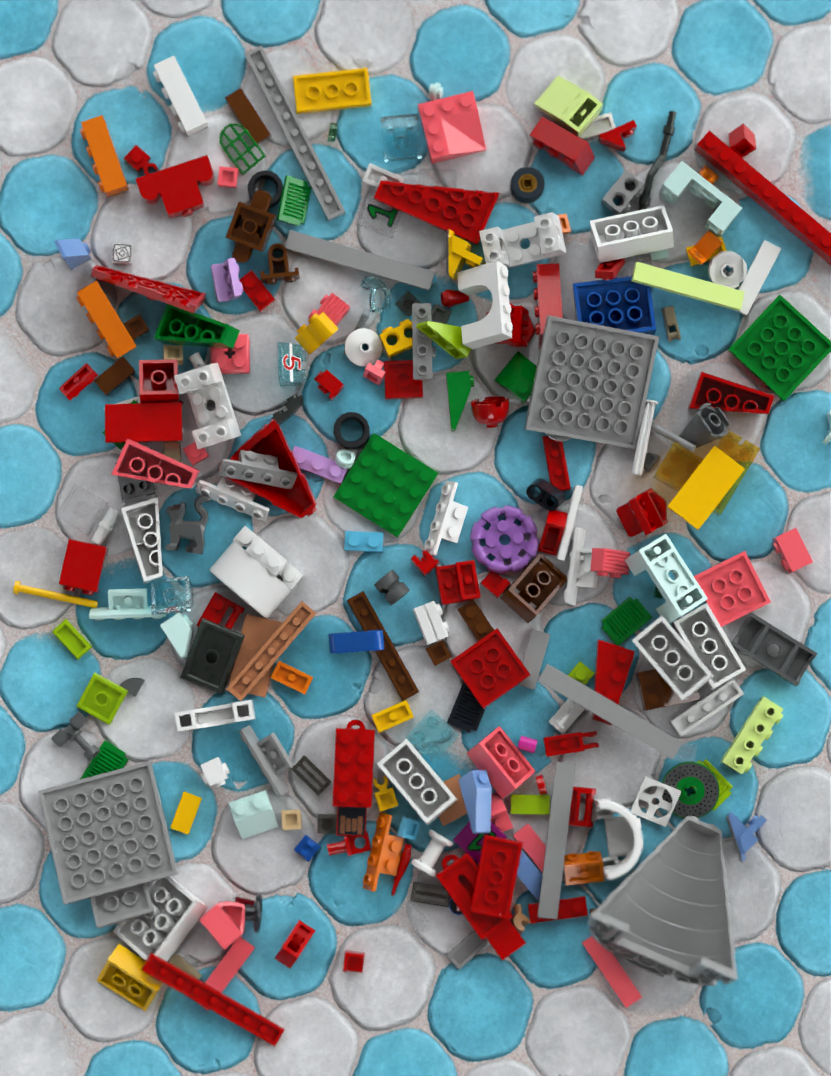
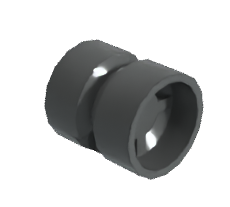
M394 570L388 572L374 584L380 593H385L384 598L391 606L410 591L404 582H399L400 577Z

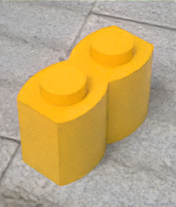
M324 312L319 316L315 313L308 320L310 323L308 326L303 324L296 331L298 335L295 337V340L309 355L338 330L337 326Z

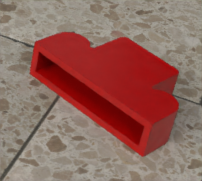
M208 155L136 178L140 194L146 203L155 204L162 197L169 218L172 219L181 215L182 217L190 216L193 214V211L204 208L205 205L198 185L209 186L213 183L215 177Z

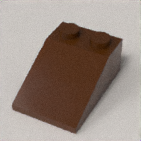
M539 553L502 594L500 599L526 623H529L567 581V576L542 553Z
M656 669L636 673L643 711L700 700L699 691L697 690L683 701Z

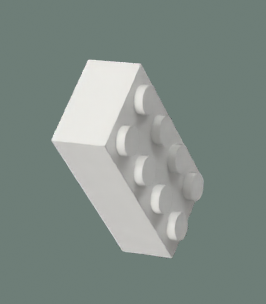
M664 205L590 221L591 238L599 263L674 247L673 229Z
M707 603L671 623L677 634L714 676L707 682L710 690L746 670Z
M660 616L632 640L683 701L714 677L663 616Z
M408 739L404 740L377 763L428 825L458 800Z

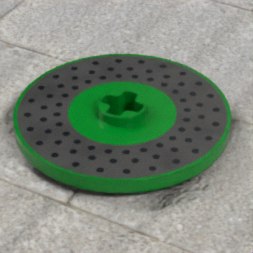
M682 762L673 766L666 773L662 781L663 784L681 791L672 813L684 819L687 816H695L697 818L705 816L715 807L719 798V784L716 776L708 767L698 762ZM690 786H693V790L695 791V793L691 792L690 795H688L687 790L685 788H690ZM665 789L662 795L663 800L672 803V797Z

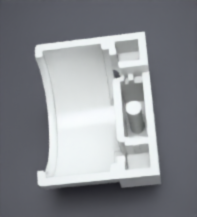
M246 526L241 529L230 546L209 569L213 575L266 619L270 617L304 577L283 556ZM280 574L283 581L279 580L276 576Z
M611 798L594 799L596 819H604L608 857H602L604 878L611 880L627 873L637 862L641 849H644L640 818H637L635 814H632L625 807L614 801L611 802ZM617 812L620 815L613 817L612 813ZM627 855L623 861L618 860V856Z

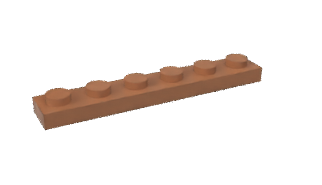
M301 601L226 689L238 700L242 701L317 613Z

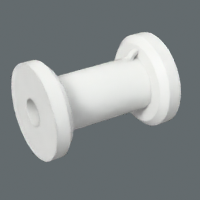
M430 829L428 833L432 837L421 858L418 860L413 859L411 864L434 877L436 871L432 868L445 846L451 847L454 843Z

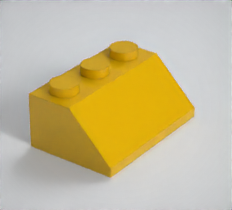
M120 944L117 945L96 980L145 1012L163 985L161 981L141 971L146 961L145 959L140 958Z

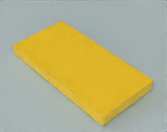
M368 68L293 76L297 114L372 106Z
M714 445L667 507L695 529L699 530L745 468Z

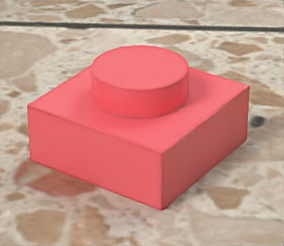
M219 166L218 187L237 189L239 169Z
M195 442L183 448L192 466L209 457L205 448L197 449Z

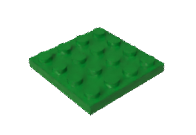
M779 295L734 342L728 351L784 402L831 352V341L785 298Z
M373 433L333 498L398 538L439 473Z

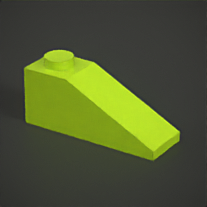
M432 321L416 325V328L455 359L468 357L471 348L462 343L461 327Z

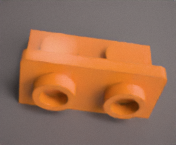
M589 851L582 854L570 853L565 855L564 875L566 886L604 881L601 852Z

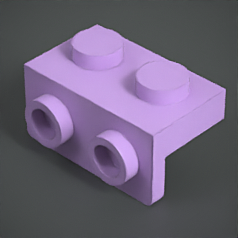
M229 258L221 264L211 265L217 302L238 299L242 295L243 286L239 282V266L235 258Z

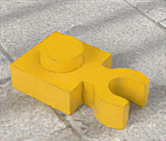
M386 775L383 776L384 783L382 785L377 783L376 778L373 780L374 785L379 788V792L374 794L380 812L398 806L393 787L387 789L388 778Z

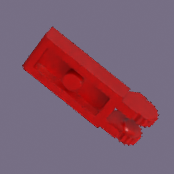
M597 731L544 737L546 757L599 747V743L596 742L584 745L582 738L594 737L597 735Z

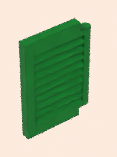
M288 175L285 176L277 220L295 226H300V223L305 224L311 187L308 186V182Z
M628 597L600 621L604 624L601 627L615 645L619 646L653 617L637 598L633 600L631 597Z
M104 740L99 748L100 752L92 759L80 780L124 768L129 760L124 757L126 753Z

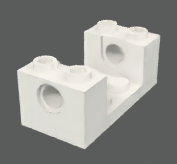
M550 212L535 216V222L504 230L499 227H493L479 231L486 264L498 261L509 269L567 254L559 216ZM524 239L530 240V246L527 249H522L521 242Z
M218 363L209 364L174 376L179 393H187L198 426L197 430L192 431L197 449L241 436ZM209 400L215 402L216 406L213 411L207 408Z

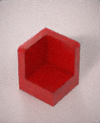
M743 123L729 133L730 148L741 158H744L756 150L755 134Z
M490 571L480 584L498 598L510 585V582L499 574Z
M346 950L343 972H363L365 952Z

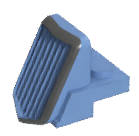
M730 812L726 820L728 821L739 855V862L742 863L746 859L745 852L759 840L754 833L767 820L762 815L760 817L755 815L748 822L750 826L747 828Z

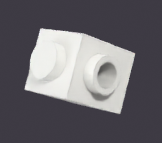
M220 757L200 765L203 770L201 777L205 784L208 783L209 786L214 785L215 788L226 784L225 780L229 778L227 774L230 771L226 762L222 764Z

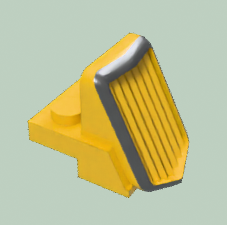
M450 229L446 231V273L448 277L456 281L458 278L457 273L461 272L464 263L474 268L486 264V261L472 253L473 247L469 242L456 237L454 231Z

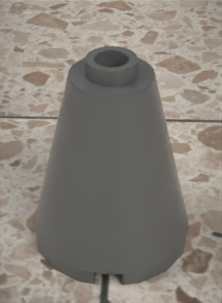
M704 403L700 406L679 435L681 438L696 445V448L723 438L729 433V430H727L729 421L720 408L711 407V403Z

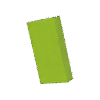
M67 619L52 631L77 660L92 648V645Z
M511 794V814L550 815V795Z

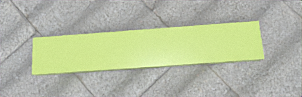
M636 262L634 265L632 282L740 311L742 308L744 291Z

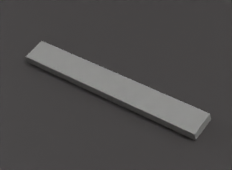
M290 230L285 244L286 250L427 291H430L435 275L434 271Z
M549 664L545 666L537 680L671 759L675 757L683 743Z
M556 761L537 917L557 919L576 766V764Z

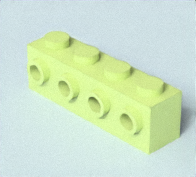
M761 697L720 762L739 774L747 773L752 766L750 761L754 756L757 757L763 748L760 745L764 739L768 740L773 733L771 728L774 723L778 724L782 719L783 714L781 712L783 708L766 697Z

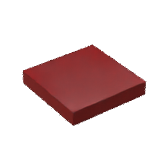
M413 360L384 361L385 400L423 398V380L413 379Z

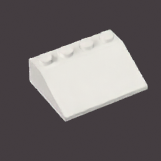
M171 876L148 883L154 908L153 913L119 922L113 930L118 937L145 960L152 952L168 961L208 908L202 900Z

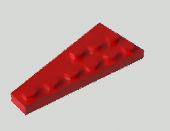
M99 265L92 268L91 276L95 277L98 281L117 285L147 296L150 300H158L192 313L196 312L206 297V293Z

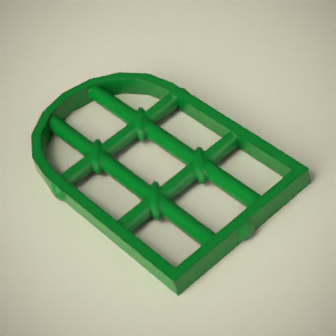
M236 123L229 124L221 131L219 138L223 151L226 152L242 175L246 174L266 157L249 134V131L242 125ZM233 126L241 127L244 132L238 133ZM229 127L237 136L233 141L225 133ZM247 134L254 144L248 146L242 139V136ZM223 135L229 142L226 147L223 144ZM238 140L241 141L247 149L243 153L239 152V150L234 145V143ZM230 146L239 155L235 160L227 151ZM255 146L263 155L259 159L251 151ZM247 153H250L256 161L251 166L243 157ZM239 159L248 167L244 172L236 163Z

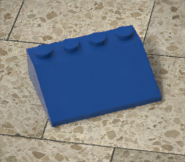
M632 276L614 278L612 280L573 283L576 321L655 335L656 323L650 286L632 282Z

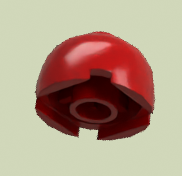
M489 396L484 397L485 400L479 402V398L471 401L473 417L480 424H485L487 428L498 427V423L503 422L508 416L509 398Z

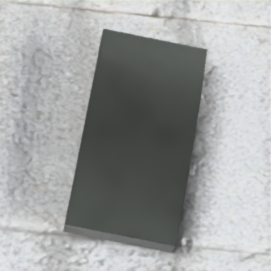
M296 394L287 399L288 402L284 403L287 411L280 410L274 413V417L271 420L275 419L277 424L281 425L291 418L304 402L302 395L297 396Z

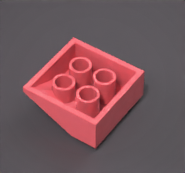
M473 91L418 104V114L431 164L486 151Z

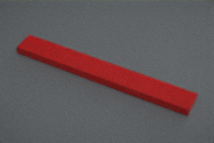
M152 952L141 968V971L273 1046H276L285 1030L278 1024Z

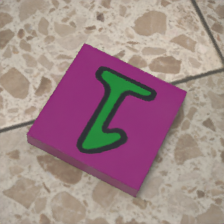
M469 821L453 841L479 863L484 835L504 839L508 836L492 822L490 833L473 834Z

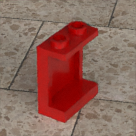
M69 539L59 584L63 585V589L74 592L75 588L81 589L83 594L92 596L94 592L99 593V582L105 556H107L109 548Z

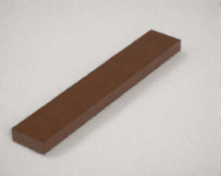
M362 591L348 599L347 602L364 631L383 630L384 649L375 650L402 701L418 693L417 686L365 592Z

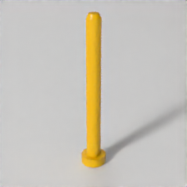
M15 581L13 594L17 595L21 592L91 608H97L98 602L95 600L21 585L20 581Z

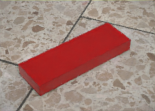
M542 436L550 484L562 492L571 490L563 441H555L548 436Z

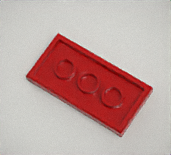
M182 402L105 404V443H126L127 439L135 442L183 441Z
M484 835L470 907L471 913L509 919L523 842Z

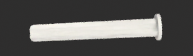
M646 399L632 468V474L636 476H641L643 472L655 405H658V402Z

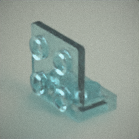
M430 710L406 738L435 764L459 737V733L436 712Z

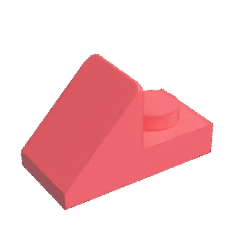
M496 792L491 795V822L504 832L512 829L513 826L503 800Z

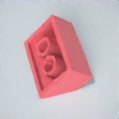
M500 726L466 753L479 770H487L490 784L502 799L535 772V769Z

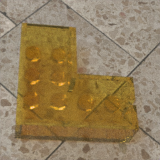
M730 430L727 435L720 438L716 447L745 468V470L712 513L717 516L722 514L760 448L747 440L739 445L738 443L742 437ZM674 442L653 477L679 492L703 461V458Z

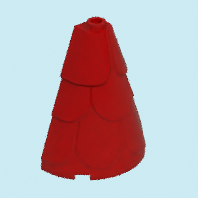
M275 419L270 420L268 425L265 424L229 459L239 461L240 450L278 457L280 470L297 473L292 489L226 478L300 518L306 515L309 517L317 510L315 508L317 503L305 474L301 472L294 453L290 450L281 427Z

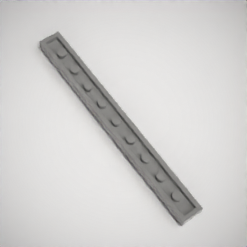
M262 46L244 53L328 221L345 214V210Z

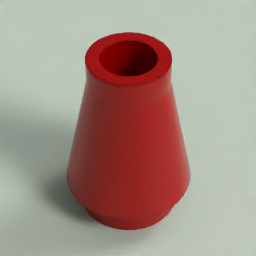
M445 289V292L440 294L442 307L451 308L464 302H469V296L459 290Z

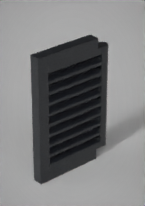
M465 682L461 686L447 723L470 733L471 729L477 731L486 708L483 709Z

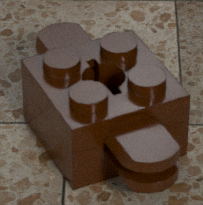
M256 191L250 205L244 202H238L225 237L236 241L232 252V258H235L236 262H248L253 249L265 251L277 219V215L267 212L272 201V197L267 191Z

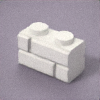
M435 601L413 609L427 645L449 637L447 633L451 631L447 621L443 622L440 615L443 614L439 603L435 604Z

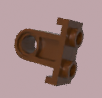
M280 243L271 245L268 250L270 274L265 275L264 271H260L261 281L266 282L267 285H272L281 280H284L285 283L295 282L296 279H300L298 267L294 268L295 272L289 271L288 254L285 246ZM275 251H282L283 256L281 258L273 257Z

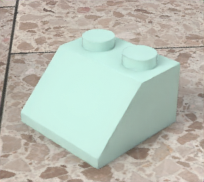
M179 612L160 626L180 657L185 659L189 654L193 635L191 626L194 624L188 615H183Z
M267 790L229 803L242 839L279 827Z

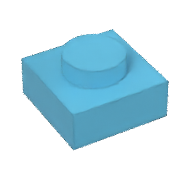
M402 817L397 836L416 840L421 822Z

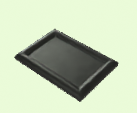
M202 618L180 678L223 695L245 635Z

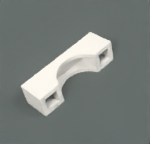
M253 700L174 713L177 732L256 719Z

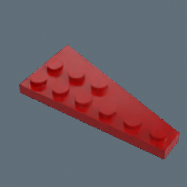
M380 181L373 199L443 231L450 229L454 231L455 236L478 245L480 240L479 231L485 229L500 193Z

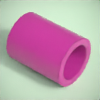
M521 735L517 748L534 753L538 740Z

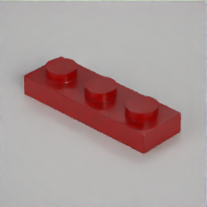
M585 896L559 899L557 919L537 917L539 902L527 904L530 924L588 916Z

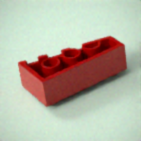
M598 639L596 642L594 691L619 704L635 651ZM592 713V720L607 725H612L611 723Z

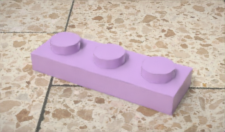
M294 446L293 453L300 469L342 484L348 468H341L334 460Z

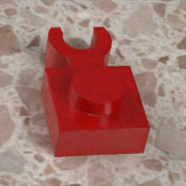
M137 145L124 157V160L138 173L141 169L144 170L145 175L150 174L148 173L150 168H154L156 171L159 170L156 164L149 163L151 157Z

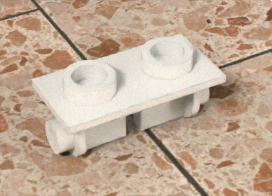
M567 699L548 722L560 733L564 734L585 708Z

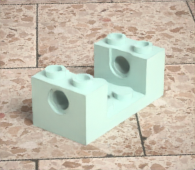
M681 161L663 183L659 192L661 198L667 203L675 204L688 187L695 197L700 196L705 200L704 203L709 208L716 209L708 219L704 229H706L705 232L710 230L717 237H721L737 217L742 207Z
M667 534L625 559L634 576L644 570L648 572L666 600V603L656 608V610L668 623H671L708 599ZM668 572L674 574L675 580L670 579Z

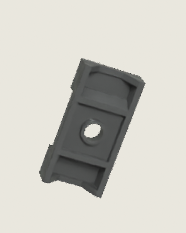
M752 612L749 613L731 642L734 649L773 671L793 686L799 685L802 675L818 654ZM771 644L778 645V654L772 655L769 652Z

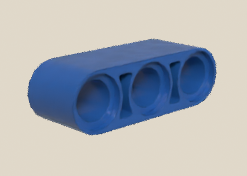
M383 630L328 634L331 654L384 649Z

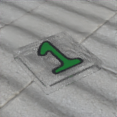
M371 189L357 225L393 239L403 212L374 200L376 190Z

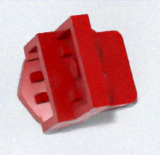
M509 302L511 306L510 318L513 325L512 338L493 344H507L512 347L526 348L535 334V327L529 316V310L522 305L514 306Z
M652 488L636 495L628 503L616 509L629 537L642 532L646 536L668 523L667 502L658 493L653 491Z

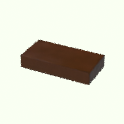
M122 357L98 376L94 382L107 396L136 371Z

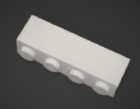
M173 55L155 64L154 68L156 71L153 74L156 81H161L164 88L161 91L165 99H170L172 105H169L174 116L178 115L180 121L177 123L182 133L186 131L187 135L191 136L207 128V121L175 56Z

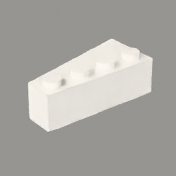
M157 497L121 508V514L144 584L162 579L163 577Z

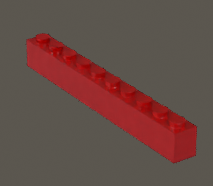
M709 130L694 150L831 265V233Z

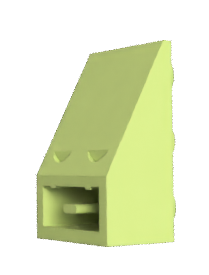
M560 76L553 80L534 103L535 106L564 129L578 137L583 134L599 115L603 106L590 93Z

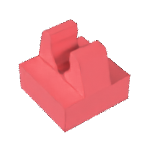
M377 360L374 365L368 363L363 377L380 385L385 375V371L382 370L385 363Z

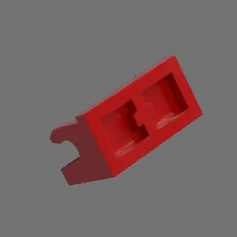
M423 550L421 561L414 555L411 558V562L425 577L439 565V561L435 560L429 552Z

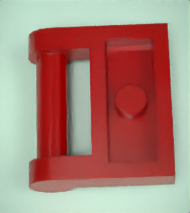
M215 592L196 626H200L202 618L220 624L228 608L231 607L234 610L224 627L232 629L240 613H243L245 608Z
M573 786L568 825L593 827L592 810L596 788ZM581 793L586 794L584 820H579Z

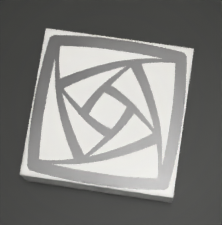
M113 243L112 263L132 264L133 245Z

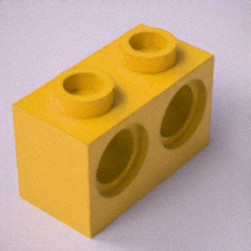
M410 319L400 322V326L392 328V326L382 330V334H379L388 358L413 348V337L407 338L404 335L406 330H412V321ZM389 337L397 339L395 345H389L386 341Z

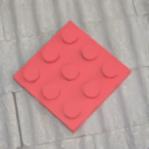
M745 551L694 576L708 598L705 602L710 607L721 627L771 603Z

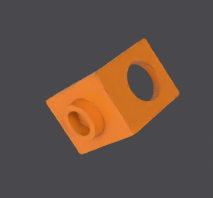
M708 230L688 253L702 265L723 242L713 232Z

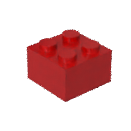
M177 359L139 360L140 403L179 402L178 387L174 378L175 375H178Z

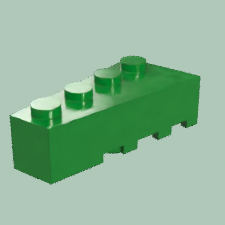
M167 304L153 339L172 345L233 348L240 330L206 316Z

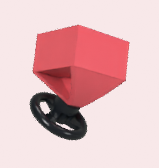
M258 894L256 896L255 907H252V905L245 906L234 901H220L199 920L225 950L245 932L246 921H254V932L259 933L262 918V895Z

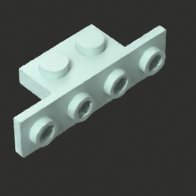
M147 588L108 590L109 607L91 608L89 619L97 621L107 618L122 620L124 618L139 620L144 617L160 619L166 617L167 613L158 611L168 610V605L148 606Z

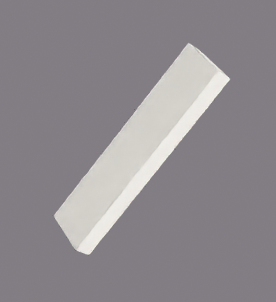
M766 240L763 241L739 288L740 291H744L742 308L737 312L747 316L781 248Z
M576 485L573 489L565 529L556 556L557 561L563 562L565 560L583 486Z
M732 678L669 722L679 737H682L741 697L744 693L734 678Z

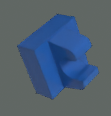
M305 835L294 851L309 862L321 846Z

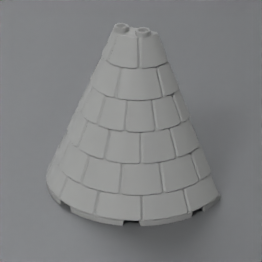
M687 816L639 864L638 868L592 912L588 925L591 926L589 931L594 939L609 952L621 953L620 959L661 977H664V975H674V978L679 982L705 986H716L717 981H722L723 984L736 981L738 977L734 958L736 953L729 910L730 899L722 830L717 829V826L701 822L695 816Z

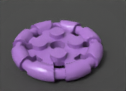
M504 505L502 508L492 507L483 512L478 522L474 523L470 534L473 546L471 550L479 564L481 565L482 563L487 567V570L497 574H505V572L516 573L527 567L531 558L535 557L539 546V539H537L536 533L538 530L529 515L523 514L521 509ZM505 515V520L498 522V516ZM516 518L523 522L520 527L513 523ZM486 522L491 525L488 531L483 528ZM529 533L530 540L524 541L523 534ZM501 535L509 536L510 543L508 545L500 544L499 537ZM480 539H485L486 546H480ZM521 549L526 552L523 557L518 555ZM489 553L496 557L493 561L487 558ZM511 558V564L504 565L503 559Z

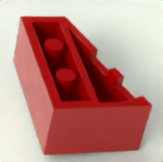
M541 117L530 133L533 141L532 144L536 148L545 150L549 155L557 158L582 176L595 159L587 141L544 117Z

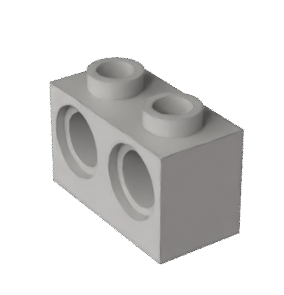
M625 170L603 197L601 204L615 215L625 214L632 206L630 202L633 199L637 200L643 193L642 187L644 183ZM632 184L635 189L628 191L625 189V185ZM619 198L623 204L617 206L613 203V199Z

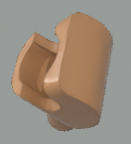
M521 904L514 905L515 916L510 921L518 933L521 934L525 930L524 926L529 924L530 920L523 914Z

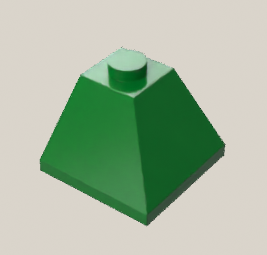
M517 351L494 381L524 404L531 396L537 366Z

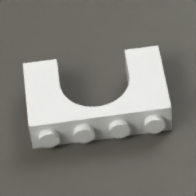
M498 261L458 272L459 291L470 296L490 290L493 297L491 310L485 318L461 326L463 345L475 349L512 338L513 325L510 318V289L507 281L508 269L506 266Z

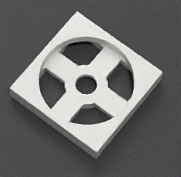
M645 776L630 812L666 827L681 791ZM657 786L653 794L643 792L648 787ZM665 789L670 793L672 803L663 800L662 795ZM653 798L659 799V803L657 805H654L652 803ZM639 799L648 802L649 807L646 813L640 809ZM658 808L668 810L667 814L663 817L657 818L654 816Z

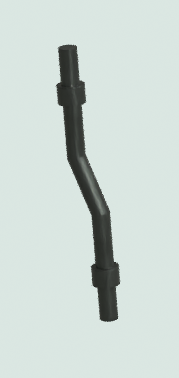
M669 111L667 123L664 125L662 132L664 136L660 153L647 173L643 193L638 202L640 205L639 210L647 209L650 205L651 199L649 196L654 176L666 159L670 139L674 135L675 127L673 126L676 112Z

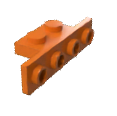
M380 812L376 821L375 836L372 839V849L367 860V871L363 878V888L373 892L376 891L379 873L396 876L404 843L403 837L389 834L393 815Z

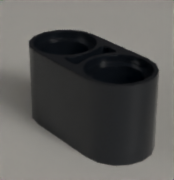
M542 478L536 479L526 490L527 496L549 511L556 510L565 500V495L560 489Z

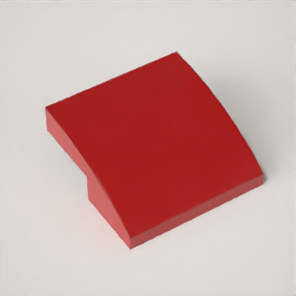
M474 560L435 567L441 605L481 598Z

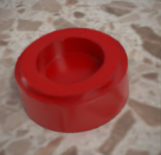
M543 774L536 776L539 794H547Z

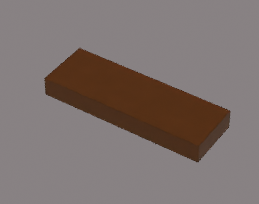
M241 88L225 97V100L242 126L249 131V134L257 144L271 137L267 127Z

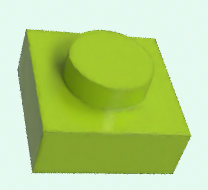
M579 661L568 676L585 685L595 673Z

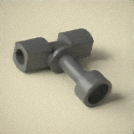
M78 712L69 720L70 724L64 730L60 729L51 739L58 747H62L68 740L70 742L75 740L85 751L83 756L90 761L98 755L100 750L96 745L90 746L80 735L82 733L80 728L89 720L81 712Z

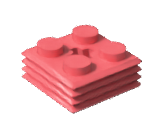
M239 334L233 348L211 347V364L218 363L221 374L250 373V343L248 334ZM232 350L235 355H232V358L229 359L225 353Z

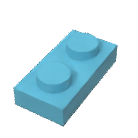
M345 531L344 550L383 552L384 533Z

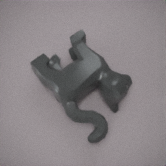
M202 495L195 500V510L201 516L199 521L183 520L186 513V503L181 502V504L167 507L166 513L171 518L169 527L171 541L166 545V550L177 551L181 539L184 538L190 541L189 546L186 547V552L203 554L208 512L202 507V503L210 502V497Z

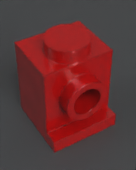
M328 370L324 373L321 371L314 378L317 384H319L317 388L325 395L329 393L328 397L331 401L344 388V384Z

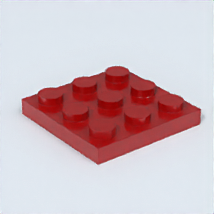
M498 628L450 661L483 709L531 676Z

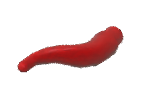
M409 844L404 845L397 874L392 887V896L395 895L396 888L411 859L412 846Z

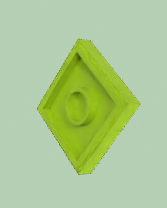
M95 672L76 707L110 725L128 690Z

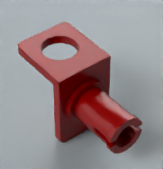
M366 832L365 837L345 836L344 841L327 844L329 856L345 852L348 856H352L353 854L371 850L368 832ZM362 837L365 839L366 844L363 848L355 846L354 841L356 838Z

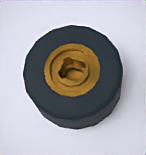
M533 167L520 168L511 178V194L521 203L535 202L544 191L545 181L543 175Z

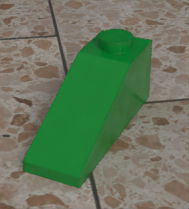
M469 371L446 373L451 432H455L470 395L471 387H474V377L470 376Z

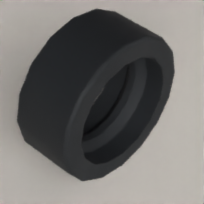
M264 170L257 172L248 182L249 198L252 201L255 185L258 181L270 179L277 187V192L269 208H272L280 203L283 190L282 180L272 171Z
M347 412L336 420L333 433L336 441L342 447L357 449L367 442L370 427L362 415L356 412ZM356 420L362 425L363 434L360 439L348 442L341 436L340 429L345 421Z

